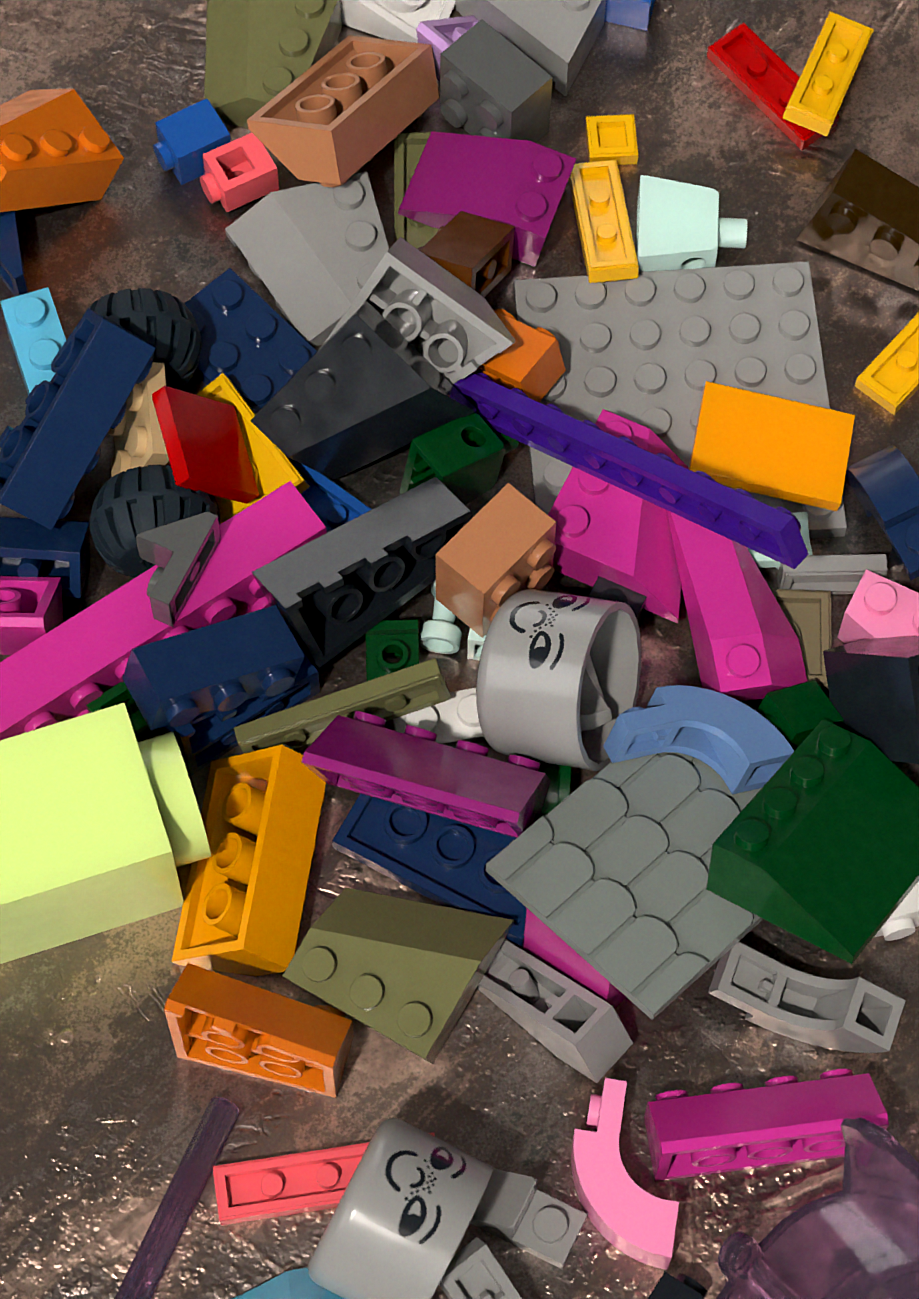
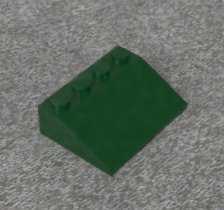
M823 719L714 841L706 890L852 964L919 881V787L871 741Z

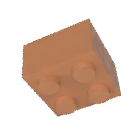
M507 483L436 553V600L483 638L487 634L495 614L508 597L524 589L541 590L554 573L553 558L556 550V521L511 484Z

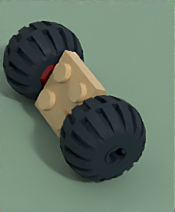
M130 288L119 290L118 293H109L88 307L143 338L156 348L152 354L153 363L150 372L140 384H135L125 401L127 409L123 419L117 427L108 431L109 435L114 436L115 452L111 462L112 477L99 490L93 502L90 516V532L96 550L110 568L122 575L133 578L155 566L139 556L136 536L139 533L205 512L217 515L220 525V510L214 495L200 490L194 491L177 486L171 465H166L169 458L152 400V394L163 386L181 390L190 382L199 364L202 341L196 320L186 305L170 293L161 290L153 291L151 288H138V290H131Z

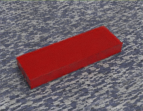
M744 22L708 47L706 57L801 151L823 136L782 118L800 77ZM838 114L836 115V118L830 130H832L834 127L838 125Z

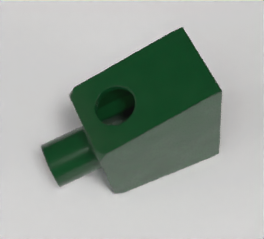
M477 413L455 419L411 441L399 493L403 494L436 477L466 506L496 484L504 455L518 448L519 441L491 429Z

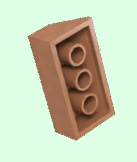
M349 35L248 118V129L298 180L319 182L324 187L341 186L440 98L432 45Z

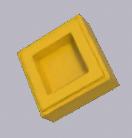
M634 114L586 116L585 128L589 162L617 160V165H633L638 163Z

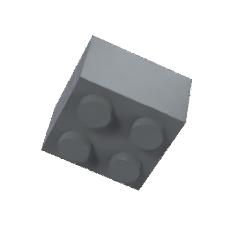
M481 19L440 54V110L451 125L457 128L462 127L470 135L527 140L537 143L549 132L553 77Z

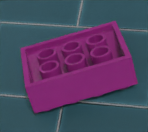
M355 711L353 719L337 715L305 750L301 761L329 785L514 838L521 835L539 819L550 783L546 773L539 772L541 764L537 761L511 754L507 762L487 757L488 748L464 740H458L456 748L435 742L437 738L436 733L414 726L406 725L405 732L400 733L384 728L385 719L361 711Z

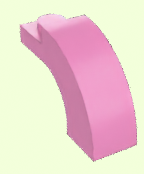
M605 1078L602 1095L591 1094L586 1127L597 1129V1131L574 1129L571 1152L574 1186L585 1213L588 1214L592 1224L606 1240L621 1252L639 1262L668 1270L673 1252L679 1202L661 1199L647 1193L626 1172L620 1157L619 1135L627 1081Z

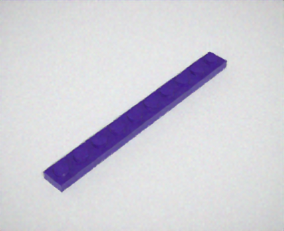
M471 373L453 384L477 409L474 413L479 414L487 425L497 432L793 569L809 555L800 533L801 525L798 519L783 507L777 506L773 508L764 504L743 489L736 488L733 490L715 482L711 476L703 471L693 472L676 464L665 454L658 453L655 455L638 447L627 437L620 436L617 438L600 430L598 426L589 420L579 421L564 414L553 404L548 403L544 405L530 399L517 388L510 390L495 383L484 373Z

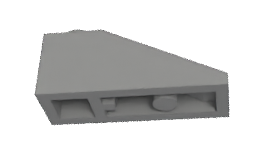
M504 939L477 989L560 1060L598 1083L633 1044L615 1009L611 1004Z

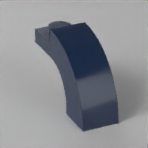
M890 445L848 466L845 478L867 517L872 515L875 517L910 580L919 577V477L896 446Z

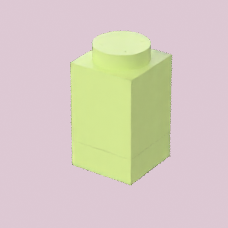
M121 703L0 740V964L183 906L184 900L176 868L211 857V851L191 781L173 732L137 742L125 703Z

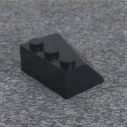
M366 301L251 419V422L287 457L335 480L410 444L416 437L455 419L466 417L476 412L477 409Z

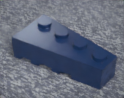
M88 308L51 363V370L56 373L50 382L44 380L39 385H35L25 400L26 417L22 423L15 428L7 426L0 436V504L52 530L58 519H63L68 514L74 503V490L83 474L90 473L96 466L101 454L100 445L109 429L117 427L123 419L127 409L126 399L135 384H140L150 372L153 363L152 354L156 349L154 346L138 335Z

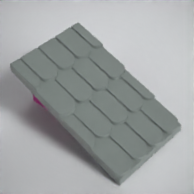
M664 752L616 763L610 762L592 779L585 781L545 817H540L486 864V872L527 907L523 950L611 1004L614 1009L627 997L653 1020L763 920V918L706 890L714 841L761 788L732 795L724 780L714 769L697 758L681 753Z

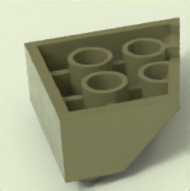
M207 0L204 99L208 98L222 122L248 129V118L334 48L342 29L341 0Z
M345 888L310 927L282 976L308 993L433 1064L515 921Z

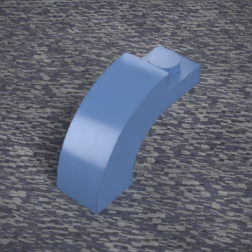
M684 685L657 687L645 709L643 707H633L619 714L603 745L612 763L664 752H675L692 756L714 769L724 780L732 795L762 788L794 752L780 731L748 705L710 689Z

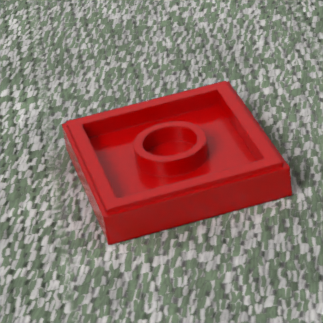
M163 386L152 394V400L177 486L194 491L200 490L210 495L245 504L260 496L234 406L167 386Z

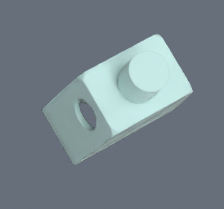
M640 175L636 227L638 272L715 267L718 247L745 249L747 219L720 218L719 192L717 190L653 176Z

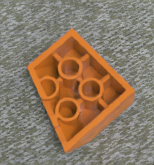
M75 89L29 90L0 105V212L102 199L124 157Z
M187 963L169 994L164 1007L178 1058L334 1098L337 1097L354 1037L353 1020L345 1018V1014L336 1008L325 1005H315L313 1007L284 995L270 992Z

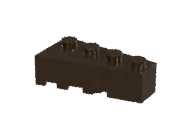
M855 149L819 196L796 240L919 291V187Z

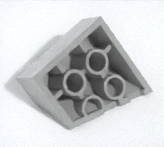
M367 172L353 174L345 184L337 187H324L319 182L270 192L225 228L227 237L234 247L238 246L248 260L249 268L258 280H262L275 298L276 306L291 327L312 347L324 344L389 250Z
M401 237L386 252L326 339L327 341L367 301L452 385L460 379L467 377L477 370L480 365L496 354H500L516 341L482 295Z

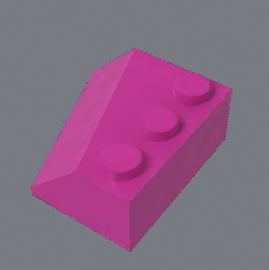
M602 409L595 423L600 430L617 438L620 436L627 437L638 447L655 455L658 453L665 454L676 464L688 469V466L650 428ZM572 467L548 513L556 521L554 570L592 587L598 576L633 590L647 597L645 610L678 624L682 585L666 509Z

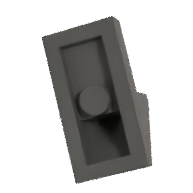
M210 512L201 513L141 532L136 536L139 556L143 560L159 566L153 573L147 588V596L150 598L153 618L172 627L177 621L221 540L217 515Z

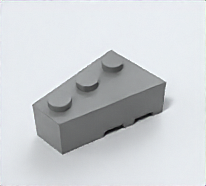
M456 0V11L462 16L473 15L479 21L483 19L550 74L555 82V89L564 96H567L604 26L606 0Z

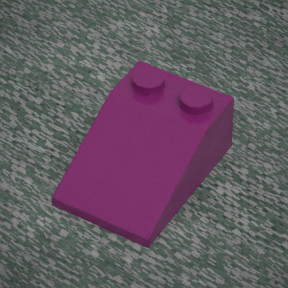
M431 131L399 207L398 214L438 229L441 226H445L460 211L515 226L512 258L535 267L567 187L576 158L527 140Z

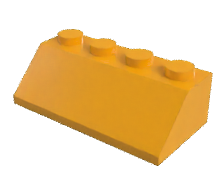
M281 744L211 761L201 811L211 857L191 863L171 962L182 966L191 963L208 970L255 977L285 972L297 951V938L302 910L307 896L306 889L312 856L316 848L315 840L320 812L325 799L326 782L301 762L302 754Z

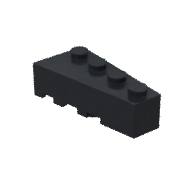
M434 477L258 568L252 574L269 604L277 606L299 647L318 668H321L436 580V553L473 518V515L440 480Z

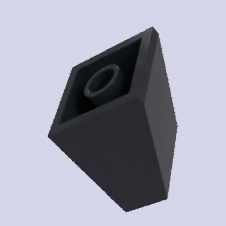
M919 636L862 639L824 650L823 656L830 701L844 719L840 727L871 741L891 761L919 764Z

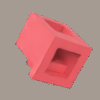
M249 133L202 154L205 175L200 176L202 189L211 204L220 201L226 212L252 202L270 192L279 191L277 166L263 143L253 133Z

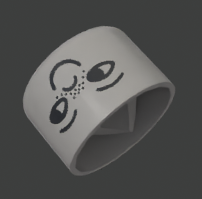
M536 589L520 590L506 599L495 614L487 631L480 655L476 684V704L480 727L485 740L496 752L506 756L510 754L535 761L593 771H600L611 762L603 745L619 714L636 706L640 684L641 639L638 622L631 607L623 602Z
M388 1118L382 1121L365 1150L309 1261L308 1272L312 1281L344 1299H431L474 1215L494 1167L402 1119Z

